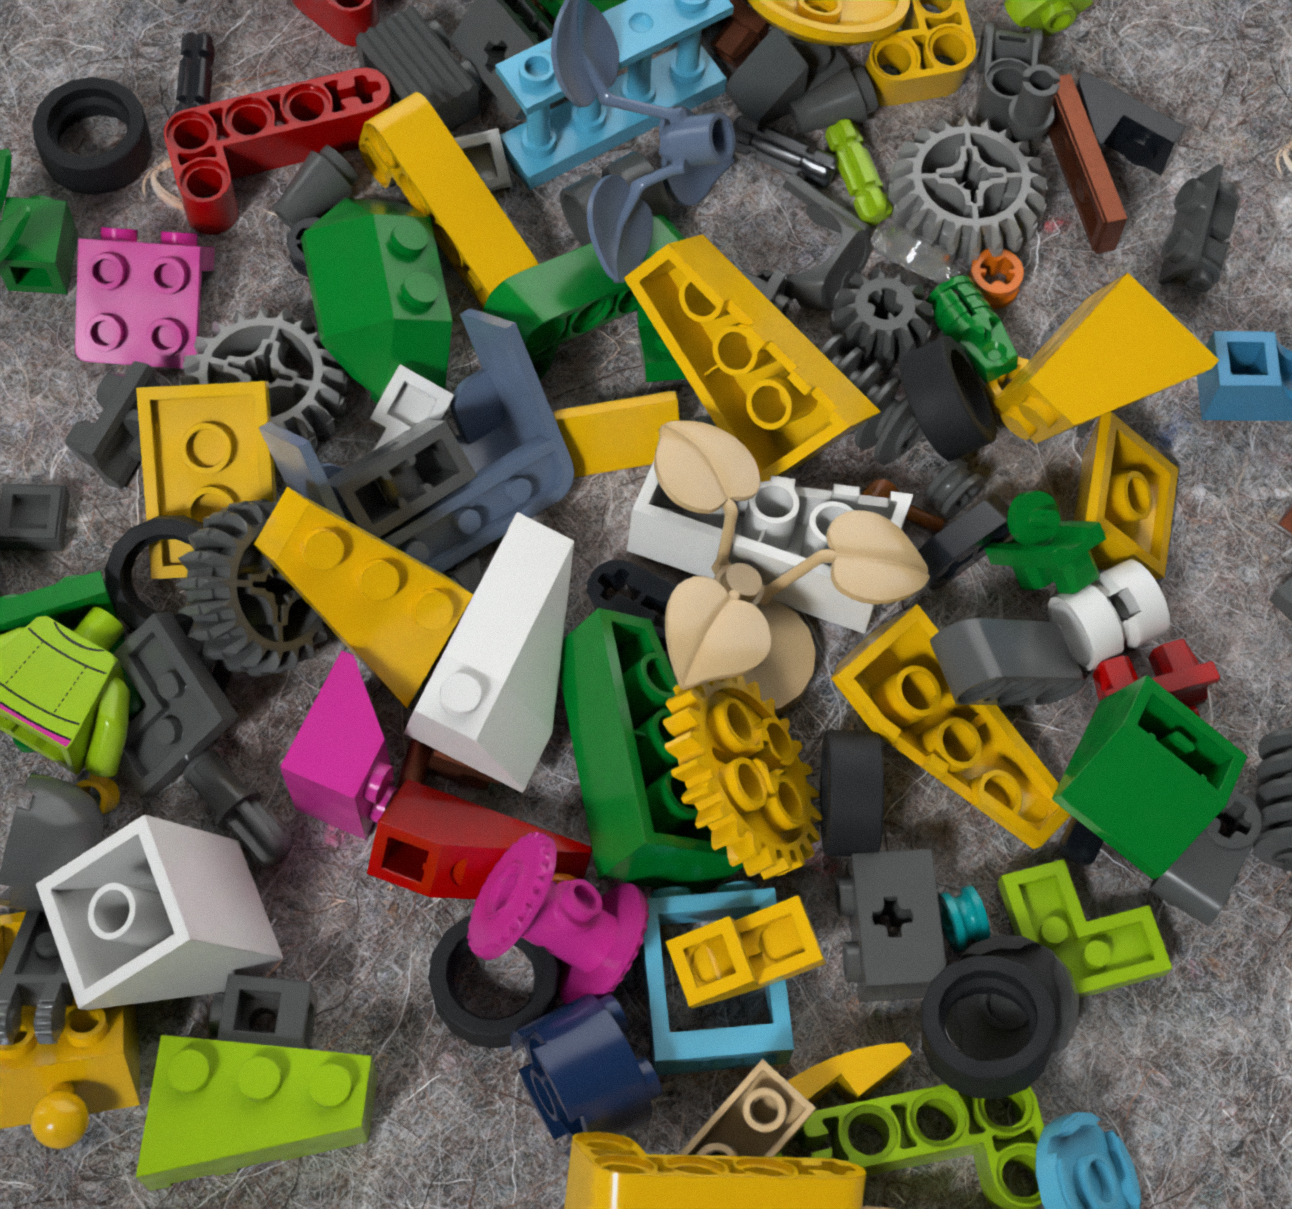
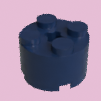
M585 994L511 1032L510 1042L512 1051L515 1052L525 1047L530 1062L529 1065L519 1069L523 1084L538 1115L554 1140L566 1134L572 1140L573 1135L581 1132L597 1131L623 1135L651 1120V1101L663 1093L659 1078L650 1062L645 1057L636 1060L624 1036L625 1033L629 1032L627 1018L620 1004L611 994L600 999L591 994ZM571 1146L564 1152L569 1158Z

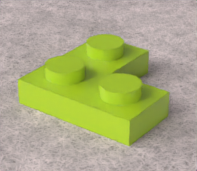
M1065 859L1004 874L999 878L997 885L1015 936H1024L1051 949L1070 969L1079 993V999L1165 976L1173 969L1150 905L1086 922Z

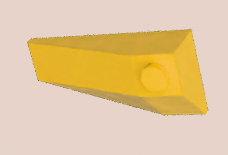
M918 604L876 628L838 662L831 680L872 732L879 733L883 740L1032 849L1041 847L1071 816V814L1052 800L1059 783L997 705L955 704L930 644L931 638L939 630Z

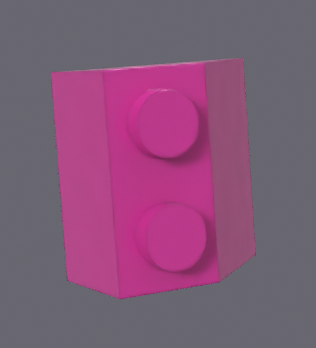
M341 650L288 750L280 769L295 810L367 840L375 822L378 823V820L399 789L394 787V767L390 764L385 738L355 657Z

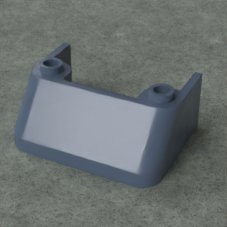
M471 308L460 313V316L482 369L466 377L456 387L451 401V412L460 432V435L455 438L477 477L379 537L381 540L440 573L505 535L517 512L532 518L559 502L570 490L574 479V465L516 323ZM272 422L259 427L286 486L346 519L328 481V478L344 468L332 463L320 464L310 441Z

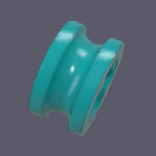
M972 885L961 887L960 895L957 897H952L948 892L938 894L941 926L953 951H964L967 947V942L970 940H975L977 943L990 938V926L984 905L978 892Z

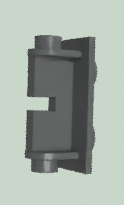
M1216 165L1197 179H1189L1179 190L1174 201V208L1177 212L1172 231L1166 238L1161 251L1164 262L1158 283L1164 285L1180 275L1188 280V286L1198 292H1206L1220 280L1227 246L1211 238L1210 235L1222 242L1230 237L1239 204L1235 188L1231 184L1220 182L1223 170L1222 165Z

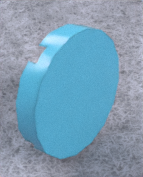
M1074 1112L1056 1117L1043 1128L1036 1147V1178L1041 1201L1045 1209H1140L1141 1192L1136 1170L1122 1140L1113 1130L1103 1132L1100 1126L1097 1125V1122L1102 1119L1093 1113Z

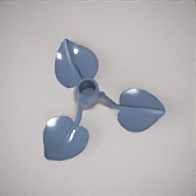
M565 0L555 20L551 41L553 70L565 96L577 107H587L597 97L598 101L603 105L660 118L659 154L663 156L661 168L634 180L630 187L620 175H607L596 183L588 201V231L596 255L607 276L613 279V283L626 282L624 277L640 266L644 260L652 238L653 215L648 204L639 198L642 192L647 187L663 181L665 189L674 202L680 206L696 205L707 195L717 178L735 162L733 158L736 144L735 131L729 117L722 112L696 115L684 106L677 105L666 108L613 95L608 88L613 85L618 74L619 50L609 23L603 14L588 0Z

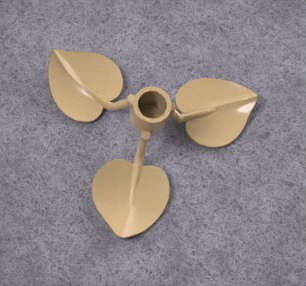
M670 421L659 428V440L654 455V469L657 480L665 494L675 504L691 512L709 514L719 510L721 507L724 511V524L717 559L711 567L715 577L712 579L706 576H694L685 579L671 593L666 606L665 635L667 650L675 677L681 689H689L709 681L738 677L756 669L767 657L772 640L768 622L757 608L758 604L767 605L775 594L821 564L832 563L830 574L834 587L843 595L862 603L888 604L898 602L917 594L928 582L930 575L928 574V567L910 539L897 525L877 513L855 510L841 514L829 525L826 539L830 549L817 551L767 586L762 585V578L755 568L745 563L731 564L729 562L738 517V508L735 502L752 499L760 488V473L752 454L736 437L718 427L703 422Z

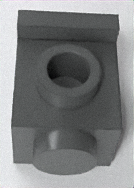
M228 974L225 995L215 994L212 1001L209 1019L210 1036H218L217 1040L311 1049L318 997L312 983L309 981ZM270 1014L276 1017V1025L271 1032L261 1033L252 1031L253 1022L260 1015Z

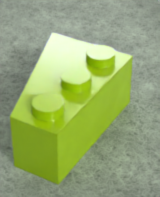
M161 1035L135 1178L149 1191L172 1187L173 1183L213 1174L215 1176L238 1172L239 1168L279 1159L287 1161L369 1142L378 1071L372 1056Z

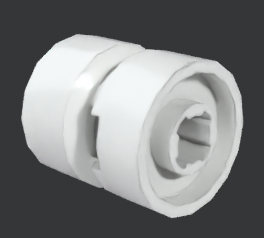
M1133 559L1125 560L1101 572L1100 578L1094 581L1093 585L1090 584L1074 594L1059 593L1051 597L1048 602L1050 622L1061 624L1080 669L1083 671H1091L1100 662L1121 656L1124 645L1129 648H1137L1166 633L1170 627V614L1167 602L1159 585L1151 573L1141 563Z

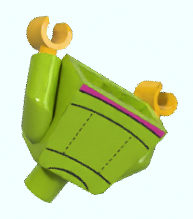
M92 607L74 631L48 616L36 617L28 626L18 627L0 635V730L77 776L85 768L89 772L88 779L79 781L75 785L88 794L91 787L97 789L101 797L99 808L103 815L108 814L116 808L120 799L119 788L109 777H113L118 773L128 733L130 690L126 686V680L119 660L109 652L123 634L124 627L113 615L99 607Z

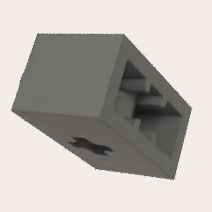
M474 0L449 41L462 57L474 66L480 79L497 97L496 103L498 107L514 119H526V114L497 75L495 65L551 38L554 27L531 0ZM567 97L550 104V110L563 104Z
M425 419L328 478V481L346 520L379 538L474 479L477 475L445 420Z
M932 849L851 854L844 873L845 876H836L835 880L839 917L849 916L852 941H844L842 945L843 970L846 982L857 983L858 1002L924 998L931 981L947 967ZM889 915L891 926L901 927L896 937H888L886 927L884 925H876L880 916Z

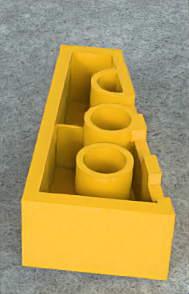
M703 234L668 243L624 277L715 425L736 437L752 454L758 466L761 482L770 481L771 475L783 477L791 473L881 412Z

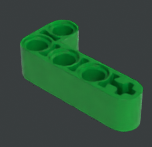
M665 215L653 217L651 243L642 263L668 243L686 239ZM591 242L505 279L491 292L483 312L516 323L540 381L548 372L559 344L636 311L637 302L635 295L626 282L613 283V279L607 276Z

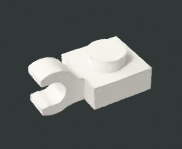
M400 364L368 420L384 430L373 451L425 419L441 420L454 394Z

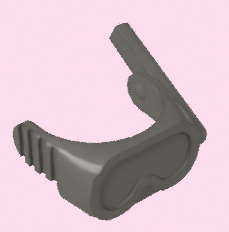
M791 173L786 179L783 188L808 205L806 214L814 223L840 233L841 239L836 251L823 264L807 272L787 274L784 296L791 298V300L797 299L801 307L831 311L833 310L836 293L839 292L840 288L847 289L849 280L854 276L855 272L860 274L868 261L871 227ZM762 270L757 277L768 282L773 272Z

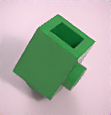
M34 195L29 198L6 197L0 225L21 205L31 206L29 220L22 235L11 252L0 263V274L7 290L68 294L78 231L67 201L56 200L44 195Z

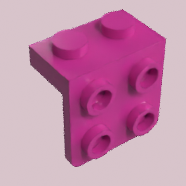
M101 227L100 239L78 238L75 325L76 356L84 362L132 365L134 361L149 364L151 367L184 369V356L196 355L194 344L196 336H199L202 271H214L215 247L197 246L198 234L161 231V243L137 241V229Z

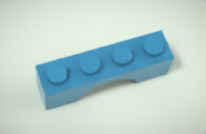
M1213 331L1206 348L1219 361L1211 370L1197 375L1201 420L1292 421V351L1279 343L1275 332Z

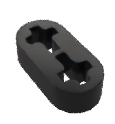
M992 495L977 504L934 535L918 550L928 567L930 578L926 585L930 590L941 588L987 554L984 549L991 543H1003L1011 535L1007 523L1010 506L1000 495Z
M609 560L599 565L591 573L587 582V593L594 609L603 608L651 619L663 650L668 652L665 626L663 629L660 627L658 618L652 609L665 616L667 602L676 586L624 560ZM626 583L631 597L636 600L634 602L623 595L616 594L609 601L606 590L609 587L619 590Z

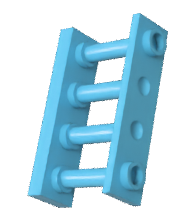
M627 0L602 12L617 41L619 50L618 70L628 66V72L616 77L615 82L608 90L613 95L666 108L679 105L690 110L724 93L727 78L701 45V33L703 28L732 15L734 8L729 0ZM552 37L495 65L497 75L526 114L527 122L500 134L505 157L529 191L659 126L660 118L603 105L598 101L597 97L587 107H577L569 100L550 110V104L566 97L557 82L551 58ZM677 42L676 48L652 59L653 53Z

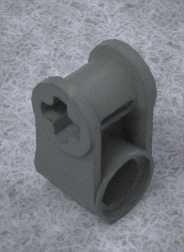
M984 23L976 69L979 76L975 116L979 125L988 118L992 131L1000 133L1009 127L1006 118L1010 102L1019 95L1023 73L1027 68L1039 64L1043 35L1042 29L1033 28L1030 33L995 29L994 23Z
M1232 791L1226 807L1161 877L1152 880L1149 891L1203 924L1210 925L1229 898L1237 882L1238 872L1260 834L1262 819L1256 804L1246 795ZM1219 818L1229 824L1226 831L1229 838L1222 836L1218 832L1221 827Z

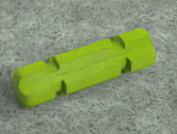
M840 119L836 124L826 129V141L831 152H836L835 156L838 158L837 167L850 197H855L853 205L859 218L869 226L878 225L881 221L888 219L892 215V205L887 200V194L881 192L883 184L868 149L862 147L864 140L858 126L849 119Z

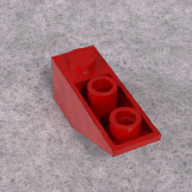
M406 779L378 820L367 874L427 897L477 899L481 887L497 861L501 859L502 855L509 850L514 842H517L522 836L525 837L528 833H544L551 837L557 849L554 873L569 874L577 879H585L592 855V847Z

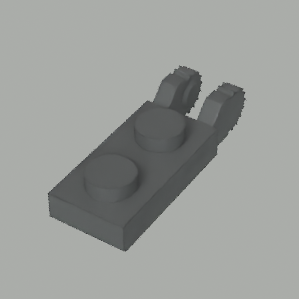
M27 910L0 973V1045H11L16 1040L15 1036L18 1035L21 1027L22 1006L37 1008L34 1016V1031L37 1042L39 1044L58 1043L60 1034H62L65 1027L66 1005H72L74 999L46 913L42 911Z

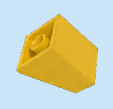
M1127 272L1087 297L992 402L1003 412L1001 420L1011 432L1021 439H1031L1037 444L1095 420L1106 413L1124 408L1211 370L1219 359Z

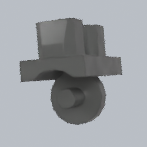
M134 361L126 374L107 373L96 389V401L104 409L96 423L84 420L76 422L65 439L66 446L80 461L91 466L108 486L123 489L138 462L142 461L136 388L161 386L153 376L154 370L146 363Z

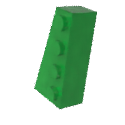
M597 608L563 639L559 670L597 878L599 880L654 888L686 887L691 890V893L705 894L741 869L743 863L732 867L729 865L726 846L717 850L711 847L712 831L708 826L699 829L696 827L695 820L698 810L694 804H684L681 800L683 793L687 790L685 782L676 779L671 774V770L678 767L679 763L678 759L665 749L664 744L674 740L675 737L665 728L663 720L672 716L666 705V700L676 696L673 687L678 685L651 619Z

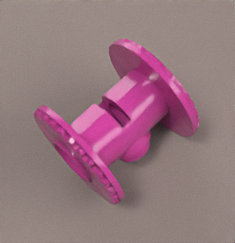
M528 833L525 837L522 836L517 842H514L509 850L502 855L481 887L468 924V946L471 947V951L476 956L484 960H492L504 954L521 937L535 946L544 947L548 953L563 960L559 990L565 1004L585 994H591L600 999L612 993L618 983L622 982L626 972L630 970L632 962L639 953L638 950L644 941L643 936L648 927L646 925L649 919L647 896L644 895L640 888L630 883L617 885L601 897L596 888L583 879L562 881L559 884L552 881L557 859L556 844L551 837L544 833Z

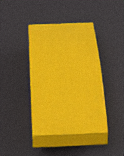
M799 895L735 921L730 916H727L665 941L691 1009L735 997L827 964Z
M904 1042L860 1048L816 1064L787 1082L812 1104L833 1088L837 1090L847 1104L860 1102L903 1069L912 1052Z

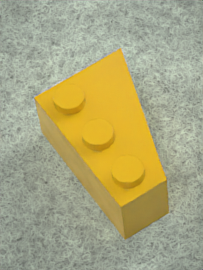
M289 487L284 491L254 543L258 550L305 602L332 629L333 633L370 671L371 675L380 685L408 708L473 594L446 575Z

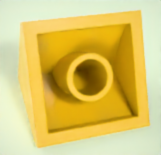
M1113 412L1099 417L1083 453L1073 521L1100 522L1106 540L1090 549L1098 569L1107 570L1125 560L1133 559L1141 563L1155 580L1165 578L1179 468Z

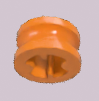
M985 249L980 252L978 260L972 261L968 277L972 279L977 289L980 290L985 300L993 309L1004 308L1011 304L1018 296L1019 288L1023 281L1024 268L1020 259L1007 249H1003L1002 255L998 257H993L989 249ZM999 272L1006 277L1004 283L996 280L989 284L984 280L986 274L993 277Z

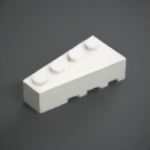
M653 461L632 509L627 551L697 576H706L713 579L715 574L711 567L717 559L724 524L723 508L721 507L713 513L699 514L675 504L661 488L656 477ZM771 475L770 481H760V488L752 499L735 502L738 508V517L729 562L731 564L745 563L752 566L760 574L762 585L767 586L817 551L830 549L826 539L827 529L836 517L845 512L855 510L874 512L886 517L902 530L914 494L891 491L889 498L859 494L860 487L834 484L832 491L795 486L794 478ZM824 563L817 566L775 594L772 598L789 608L863 634L866 632L875 604L853 600L840 593L834 587L830 574L832 563Z

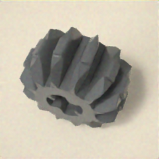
M878 265L872 271L870 280L855 272L854 276L849 280L848 288H840L839 292L835 295L833 303L835 313L831 315L830 320L831 334H841L845 337L840 349V355L849 353L856 347L863 351L859 362L860 369L872 359L878 360L885 373L892 367L893 359L901 362L903 355L928 344L931 334L929 325H931L934 315L933 304L923 301L925 296L923 284L905 285L906 276L904 270L896 274L893 279L886 278Z

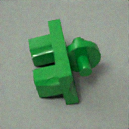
M1028 490L1015 497L1008 509L1007 523L1013 539L1006 543H991L984 548L991 565L1012 566L1022 590L1034 591L1055 582L1059 593L1074 594L1100 578V573L1090 549L1106 540L1100 522L1061 520L1058 504L1051 495L1044 491Z

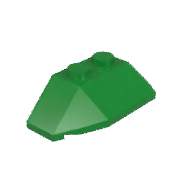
M344 198L305 230L301 237L320 343L352 378L372 393L370 398L376 404H378L400 364L445 389L453 320L431 218L401 201Z

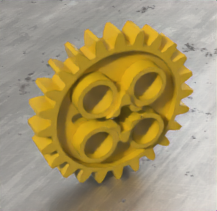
M743 675L709 681L684 690L679 687V684L674 686L673 690L676 696L666 700V705L672 716L664 719L663 725L675 739L664 745L665 749L678 759L679 766L672 769L671 774L676 779L685 782L687 790L681 797L684 804H694L698 810L695 820L696 827L699 829L708 826L712 831L711 847L717 850L726 846L729 865L734 867L743 863L746 874L749 877L760 873L763 880H767L805 865V859L815 854L811 844L820 841V835L813 824L821 821L822 816L811 804L812 800L819 797V792L807 783L806 776L813 772L812 767L800 761L798 753L803 745L801 741H792L788 733L790 726L788 718L778 720L775 716V700L771 697L762 701L758 683L753 681L746 685Z

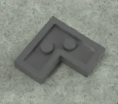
M171 611L153 613L114 652V655L147 705L128 724L127 739L120 762L121 768L140 798L157 795L193 759L200 755L239 718Z

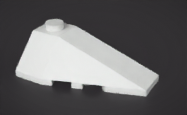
M519 512L516 513L404 731V734L521 793L525 790L553 731L574 540Z

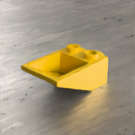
M27 911L0 915V973ZM74 998L72 1005H66L65 1027L56 1044H39L37 1042L34 1031V1016L37 1008L22 1006L21 1027L18 1035L15 1036L16 1040L11 1045H0V1129L30 1124L35 1138L41 1144L53 1149H64L73 1146L84 1136L89 1125V1114L140 1105V1047L135 1004L82 1010L78 1009Z

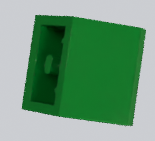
M1145 675L1099 701L1052 800L1154 880L1161 877L1226 807L1248 756L1151 677Z

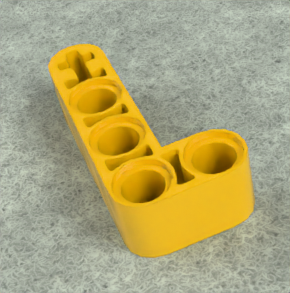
M910 0L906 19L901 25L903 31L893 32L876 40L872 44L864 66L880 106L900 105L944 97L955 93L962 86L976 54V42L964 0ZM922 4L935 6L941 13H931L925 10ZM944 55L954 61L955 65H945L939 62L935 56ZM879 66H893L898 71H900L901 74H887Z
M415 92L364 123L359 140V150L370 173L385 188L397 183L412 207L431 218L435 241L482 309H484L491 292L505 279L539 264L439 115L421 93Z
M581 1132L573 1135L571 1140L564 1209H862L867 1172L857 1164L831 1158L646 1154L635 1141L628 1137L609 1132Z

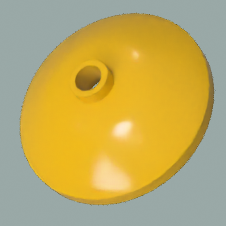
M747 0L757 14L779 30L802 41L826 46H856L879 40L893 33L903 24L910 6V0Z

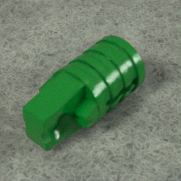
M959 275L949 278L931 292L926 302L933 304V319L945 337L950 336L960 345L970 359L977 374L986 383L996 380L1017 368L1018 354L1001 319L985 300V297L977 289L970 277ZM956 289L959 295H956V293H954L953 290Z

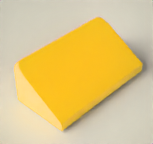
M672 391L560 409L554 412L555 420L574 465V478L652 465L659 440V428L667 422L680 421L677 394Z

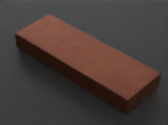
M1061 75L1060 82L1057 83L1060 84L1059 91L1056 93L1052 104L1055 116L1052 127L1047 133L1092 251H1095V254L1114 251L1126 224L1127 216L1072 75Z

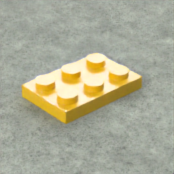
M268 381L136 388L146 521L158 516L184 515L203 523L204 517L210 516L213 512L221 511L222 507H228L230 503L262 499L269 500V502H277L274 459L259 430V427L271 422ZM161 539L148 545L151 579L187 577L188 570L178 558L187 554V552L194 551L191 545L176 539Z

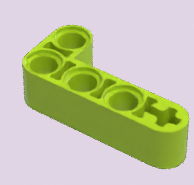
M947 1084L816 1110L793 1137L797 1138L801 1149L820 1147L829 1134L827 1129H831L832 1148L815 1151L811 1154L810 1158L832 1159L833 1153L835 1159L848 1161L864 1168L867 1172L866 1177L973 1154L982 1193L987 1203L993 1209H1036L1042 1204L1036 1178V1147L1044 1124L1037 1098L1031 1086L1026 1090L1004 1098L1013 1106L1016 1113L1015 1125L1011 1127H1002L993 1123L988 1118L984 1108L985 1098H973L951 1089ZM922 1110H934L942 1114L949 1124V1138L943 1141H934L926 1138L917 1126V1113ZM857 1123H866L873 1126L883 1139L882 1152L875 1155H865L858 1152L850 1143L848 1128ZM788 1144L777 1157H783L782 1153L785 1152ZM1005 1165H1020L1031 1174L1034 1180L1032 1196L1020 1197L1006 1188L1002 1174Z

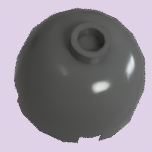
M31 773L23 790L36 792V796H32L29 809L17 807L13 817L0 870V884L10 887L0 894V905L25 911L45 912L36 883L107 838L103 837L104 815L93 797L77 785L58 778Z

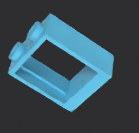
M736 881L719 886L717 893L691 895V890L686 887H666L653 891L651 898H647L649 919L646 923L648 925L647 930L643 936L644 941L641 945L652 1067L657 1076L756 1067L762 1059L770 1066L789 1064L794 1051L786 979L765 986L769 1024L670 1032L659 925L715 921L730 916L732 919L745 917L777 904L775 888L758 889L755 882Z

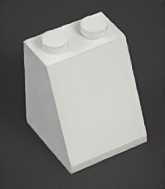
M144 814L36 883L78 1009L92 1010L225 992L228 974L255 976L283 959L238 840Z

